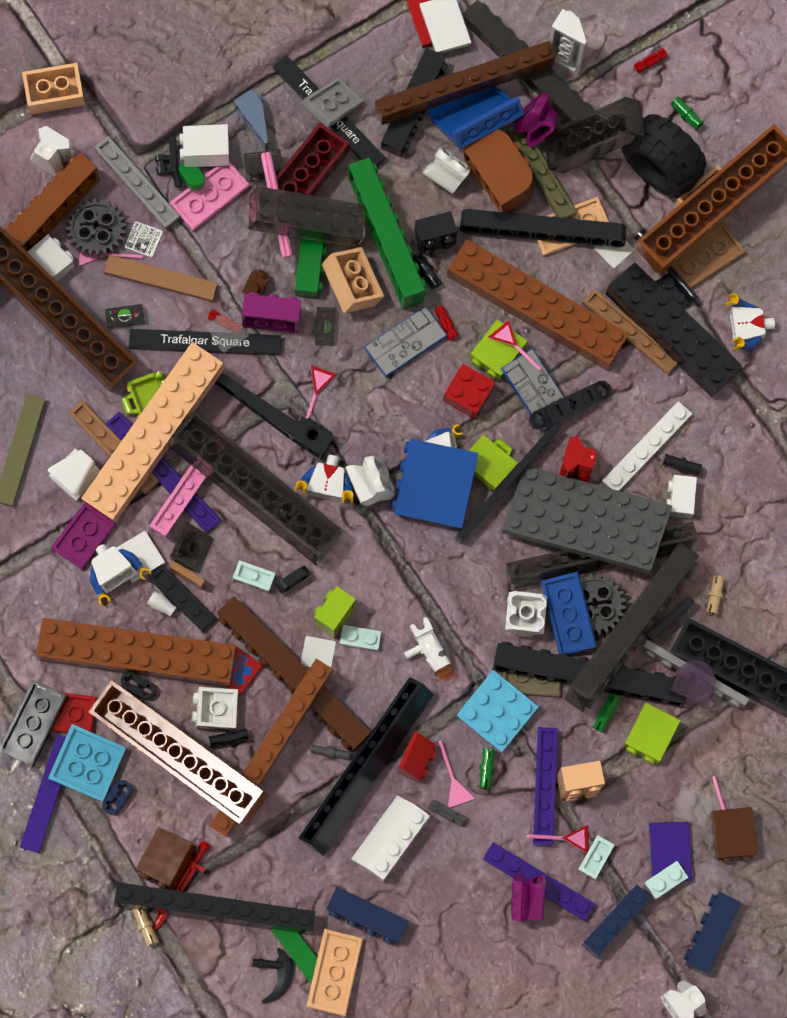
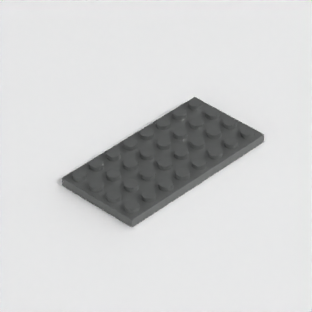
M527 466L521 475L502 528V533L651 574L672 511V505Z

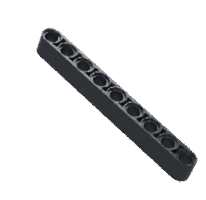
M475 209L462 210L459 228L461 232L468 234L616 248L625 246L627 227L621 223Z

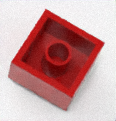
M462 364L444 393L443 402L476 420L494 390L495 381Z

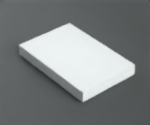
M431 0L419 4L435 52L441 54L471 45L457 0Z

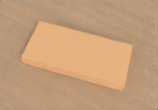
M598 197L574 205L577 215L570 218L609 222ZM555 213L547 215L549 217H556ZM536 240L543 257L576 245L574 243Z
M328 929L323 930L306 1008L342 1017L346 1016L363 938Z

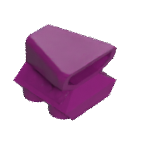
M546 93L539 94L523 108L524 115L517 118L513 123L515 134L528 132L526 143L532 148L552 133L557 123L559 114L550 106V95Z
M521 873L513 874L512 920L519 922L525 920H544L545 875L535 876L528 880Z

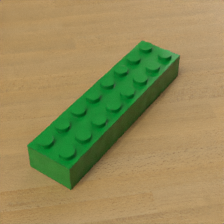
M366 158L348 165V180L401 307L404 310L424 302L427 286L424 279L419 277L418 273L420 270L417 262H413L411 258L413 253L410 245L406 246L404 241L406 239L405 233L402 228L399 229L398 216L390 208L392 203L388 195L385 196L383 191L385 190L382 179L377 177V166L371 162L370 158Z

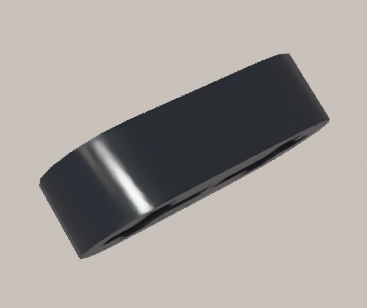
M304 565L281 579L275 586L280 594L305 580L311 573Z
M126 672L121 677L122 687L130 693L144 700H150L155 696V687L150 681L132 672ZM133 677V682L137 685L129 684V686H126L125 679ZM150 686L151 694L143 695L144 692L139 687L147 688Z

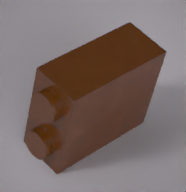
M752 807L710 812L715 859L721 858V862L733 861V857H740L741 860L753 859L752 855L758 854Z
M158 827L136 870L140 872L139 876L149 882L153 879L157 881V886L163 889L169 887L174 890L196 847L191 842Z

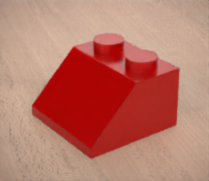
M415 731L398 767V774L418 783L421 778L425 779L429 768L426 766L429 760L433 762L437 753L434 750L436 744Z

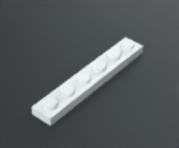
M678 401L601 483L607 488L620 491L692 416V413Z

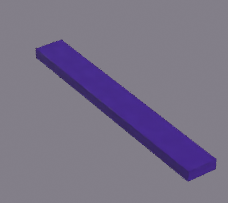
M120 411L105 423L121 441L133 426ZM163 457L151 472L170 495L182 479ZM197 494L193 496L185 508V511L207 534L221 522V519Z

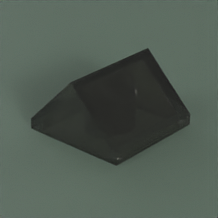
M185 522L170 555L171 561L174 560L188 570L199 573L214 538L192 524Z

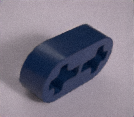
M118 781L104 799L102 807L107 814H117L130 797L132 787L128 781ZM124 785H127L126 789L128 792H123L120 795V797H118L117 795L120 792L118 787H123ZM116 798V799H117V801L115 802L116 809L114 810V809L111 808L110 810H107V809H108L107 803H108V802L112 803V802L114 801V799Z

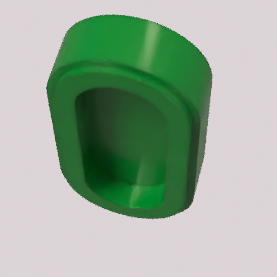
M184 162L179 165V175L189 189L200 190L205 186V176L198 167H185Z

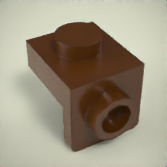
M255 270L251 272L242 293L256 292L262 296L272 278L263 270Z

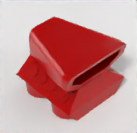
M579 436L570 437L559 475L571 478L576 474L577 480L589 483L597 451L583 447Z

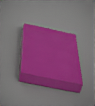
M84 502L52 545L51 550L83 571L95 555L96 548L103 544L116 526V523Z

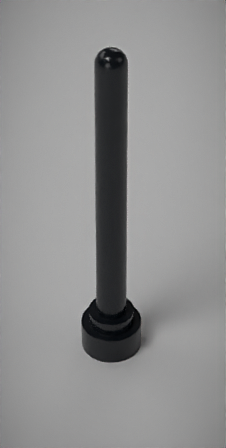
M646 229L636 234L634 237L636 242L647 233ZM670 266L666 270L692 301L697 300L695 292L677 271Z

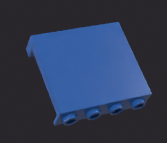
M497 86L427 109L431 122L459 149L524 115L520 99L517 97L511 99Z
M410 438V442L406 441L404 453H407L406 461L402 460L400 471L403 472L402 480L398 479L396 490L399 491L398 498L393 500L392 509H395L394 514L463 528L478 452Z

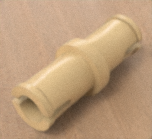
M713 576L711 591L707 595L709 600L705 613L713 616V613L714 616L718 615L720 600L723 599L724 577L718 576L717 579V576Z
M133 909L132 913L139 925L137 928L139 932H142L147 947L159 943L152 927L153 922L149 920L146 911Z

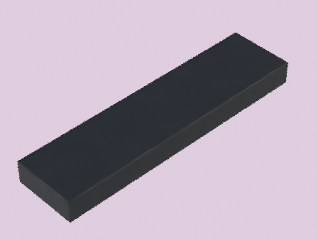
M163 565L149 577V580L202 633L216 621V618Z

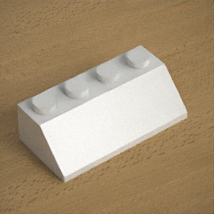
M562 9L551 27L549 42L555 54V62L578 74L580 72L586 39L579 17L572 11Z
M397 795L351 860L381 882H384L429 820L430 815L415 804Z

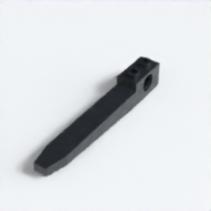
M223 373L216 380V385L289 440L318 459L322 460L334 443L333 433L326 428L321 429L318 427L313 419H306L302 416L299 422L295 421ZM314 433L318 438L310 440L308 435Z

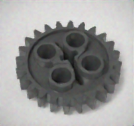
M95 198L93 203H90L88 199H86V205L79 203L80 209L74 207L75 214L69 213L71 220H66L69 226L66 227V232L69 233L67 238L71 240V246L76 245V251L82 249L83 256L86 252H89L90 258L93 256V253H96L97 258L100 257V253H103L106 257L108 250L113 254V247L119 249L118 242L124 243L122 236L127 235L126 231L123 230L127 228V224L124 223L126 219L125 216H122V210L117 211V205L111 207V201L104 204L103 198H101L99 203H97ZM87 215L94 216L91 220H85ZM107 218L112 219L108 224L103 223ZM84 232H88L90 234L86 238L81 237V234ZM101 236L108 237V239L105 241L99 240Z
M590 573L589 579L582 575L581 583L583 590L590 596L586 600L587 605L592 604L593 600H596L597 603L612 601V604L598 605L597 609H594L593 606H588V610L593 615L591 618L593 630L597 631L599 636L601 635V630L608 634V627L614 630L615 626L613 623L620 624L621 621L618 617H624V614L620 612L621 610H626V606L621 605V603L626 602V599L620 598L624 591L618 592L620 584L613 586L614 579L608 582L607 575L603 579H600V573L597 574L596 578H593V575ZM605 589L609 595L606 598H600L598 591ZM603 608H608L612 614L609 617H603L600 612Z

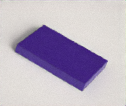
M689 822L649 823L652 877L678 861L688 876L683 882H692Z

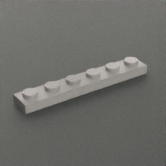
M109 136L94 147L98 155L165 230L180 219L178 213Z
M649 640L646 641L642 648L644 655L648 658L658 659L664 667L677 670L678 674L685 679L691 678L700 688H708L714 696L729 700V704L733 707H741L743 709L747 704L749 698Z

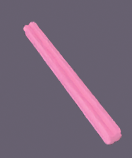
M270 152L261 154L281 254L283 258L292 257V251L272 156Z

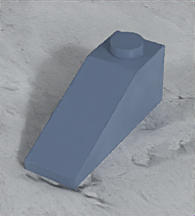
M253 89L234 100V108L262 147L267 150L268 138L263 110L264 101L259 93L255 94Z

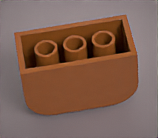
M495 130L462 148L463 158L499 212L511 213L526 204L533 195V178L529 167L531 164L526 156L522 157L520 154L521 149L516 141L512 142L505 132Z

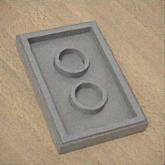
M339 77L302 101V104L327 127L332 126L364 103V100Z

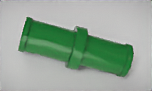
M676 97L670 103L681 115L680 117L686 120L695 130H698L704 122L693 112L694 109L688 107L680 97Z
M613 693L609 694L604 707L600 708V714L592 728L597 731L599 730L601 733L604 732L621 700L619 696H614Z
M483 748L482 763L479 765V770H481L479 788L491 789L492 771L495 769L493 767L495 749Z

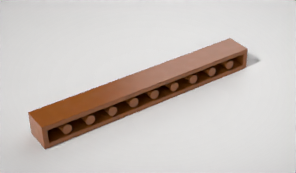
M317 658L315 659L245 768L242 775L258 787L262 785L334 672L331 667ZM219 809L209 826L225 837H228L237 822Z

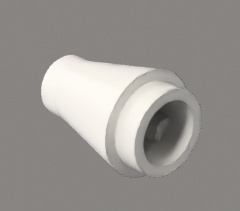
M154 591L147 602L150 605L149 608L171 616L176 609V606L161 592L158 593L157 591Z

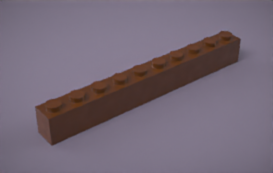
M546 41L375 100V111L381 125L552 67L555 62V54L550 42Z
M233 596L217 611L218 621L224 627L228 626L232 630L231 634L238 641L242 640L246 644L244 647L252 655L255 653L259 657L258 661L265 668L269 667L273 671L272 675L279 682L282 680L287 685L285 688L293 695L308 669ZM325 686L323 687L310 708L314 712L313 716L318 722L321 723L323 721L328 726L326 729L332 736L335 737L337 735L342 740L340 743L346 750L351 749L354 752L366 741L371 732Z

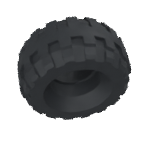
M649 114L646 117H642L624 136L622 153L627 163L646 183L665 195L679 197L685 192L688 193L704 175L706 158L700 146L680 126L671 122L666 117H661L657 114Z

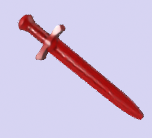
M205 841L200 842L199 850H197L193 859L189 861L174 889L175 891L183 892L197 869L202 873L206 872V869L198 865L204 853L210 849L209 843ZM158 913L153 924L154 931L163 924L169 914Z

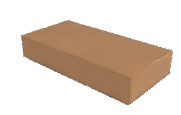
M174 560L171 561L169 564L171 572L203 590L205 586L203 578Z

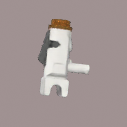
M425 617L423 619L424 629L419 630L414 624L410 625V631L419 645L404 652L406 659H409L419 653L424 654L427 658L426 662L435 671V675L440 679H444L454 672L446 641L436 637L428 618Z

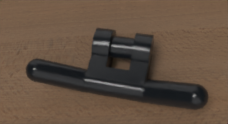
M171 136L169 138L170 154H158L155 156V162L158 164L156 172L159 176L172 174L175 187L180 188L182 182L178 168L177 139L175 136ZM170 162V167H166L165 163Z

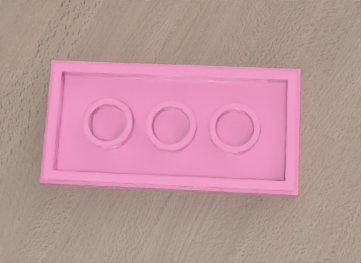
M230 161L228 166H215L205 174V186L202 189L192 190L187 188L169 202L170 206L178 213L192 232L250 188V184Z

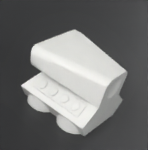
M44 126L38 129L40 143L33 151L30 160L56 177V174L63 169L61 162H69L74 156L75 151L72 149L74 145L66 137L48 126Z
M440 146L436 152L435 161L427 165L422 173L453 194L466 178L471 168L446 148Z
M74 449L65 459L51 466L48 472L51 473L49 477L72 499L77 501L84 495L100 470L84 451Z
M369 456L364 458L363 466H346L347 473L362 505L369 506L378 501L390 500L395 496V489L389 479V472L383 460L375 456Z
M519 591L509 592L505 630L513 632L514 636L532 638L533 635L544 634L547 596Z
M685 980L677 984V991L668 990L660 996V1000L673 1018H694V1015L701 1017L707 1012L705 997L695 985Z

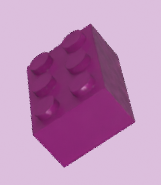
M256 292L244 294L242 308L243 327L299 334L301 300H298L296 297L279 298V296L273 294L261 296Z

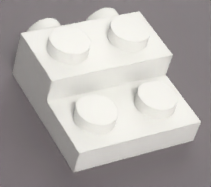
M199 687L197 692L193 693V704H196V711L192 712V723H195V728L236 729L238 689Z

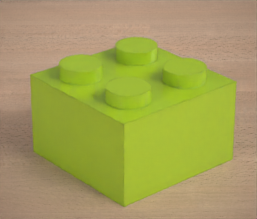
M338 586L334 590H329L325 596L326 601L324 605H319L314 612L315 626L332 638L336 636L356 608V599Z

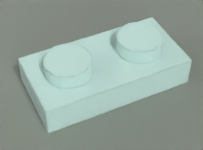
M239 560L233 580L269 592L276 573Z
M343 625L340 645L378 652L381 631Z
M597 835L578 871L595 880L611 853L614 844Z
M678 861L644 882V884L656 900L686 880L688 876Z

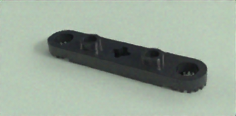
M603 380L589 385L532 412L529 416V423L536 430L543 429L608 398L611 395V386ZM598 386L605 388V395L598 393ZM569 402H570V403H571V402L574 403V406H572V408H571V407H569V408L567 407V404H568ZM536 415H540L543 418L542 425L535 422Z

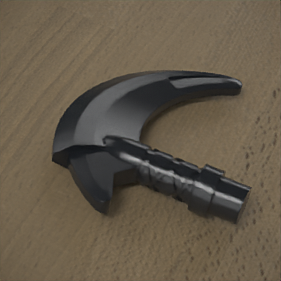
M277 948L279 957L275 961L263 960V958L253 959L252 967L277 969L278 978L276 986L271 994L261 1001L263 1004L274 1001L282 996L292 982L294 973L292 958L288 959L287 955L280 948Z

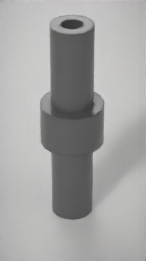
M311 746V753L326 755L327 758L349 759L350 757L349 751L338 750L333 746Z

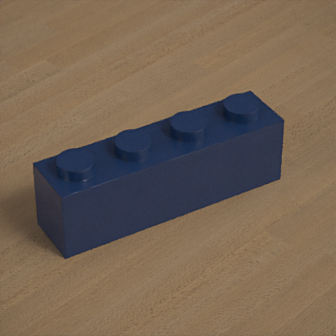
M636 884L581 945L597 958L651 897Z
M336 887L326 908L329 916L337 920L341 917L347 920L346 924L356 929L360 926L370 936L375 937L377 934L383 937V942L392 946L394 943L399 944L409 922Z
M718 892L716 896L712 894L708 902V906L711 907L708 913L704 912L700 920L702 927L700 931H695L691 940L694 944L691 949H687L683 957L686 960L684 966L705 976L708 975L738 910L740 901L722 892Z

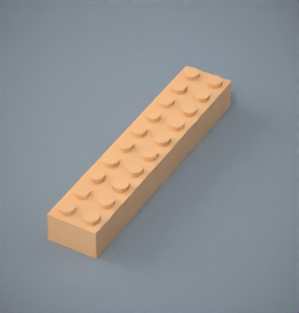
M192 342L81 499L116 523L224 371V363Z

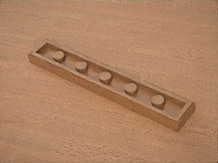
M109 255L104 270L106 275L213 302L218 286L217 282Z
M596 289L582 302L594 314L629 333L627 342L667 375L678 365L641 327Z
M82 400L69 412V415L111 457L121 443V440ZM151 473L140 487V490L146 495L159 484V480Z

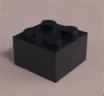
M451 211L415 220L414 236L419 252L431 254L437 249H449L456 245L458 231Z

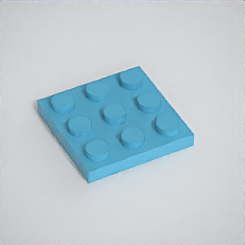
M493 670L459 711L457 716L499 751L503 752L539 706Z
M72 724L48 779L103 802L126 747Z

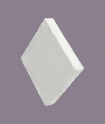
M146 531L117 547L118 550L125 549L134 553L143 563V567L151 572L165 564ZM136 570L138 574L130 578L132 584L141 579L138 570ZM148 571L142 572L143 577L149 574Z

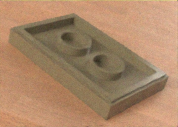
M502 672V677L524 695L560 697V683Z

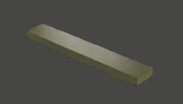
M514 127L508 129L507 135L512 142H517L521 149L520 154L522 157L526 156L531 164L529 167L532 171V176L556 217L572 218L576 216L577 211L537 145L532 148L526 143L528 132L515 134Z
M26 395L0 479V504L14 506L45 405V398Z

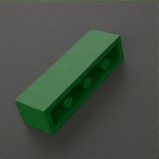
M303 219L295 296L317 298L318 292L322 293L323 281H320V275H324L322 257H326L327 246H324V240H328L329 228H326L325 221Z

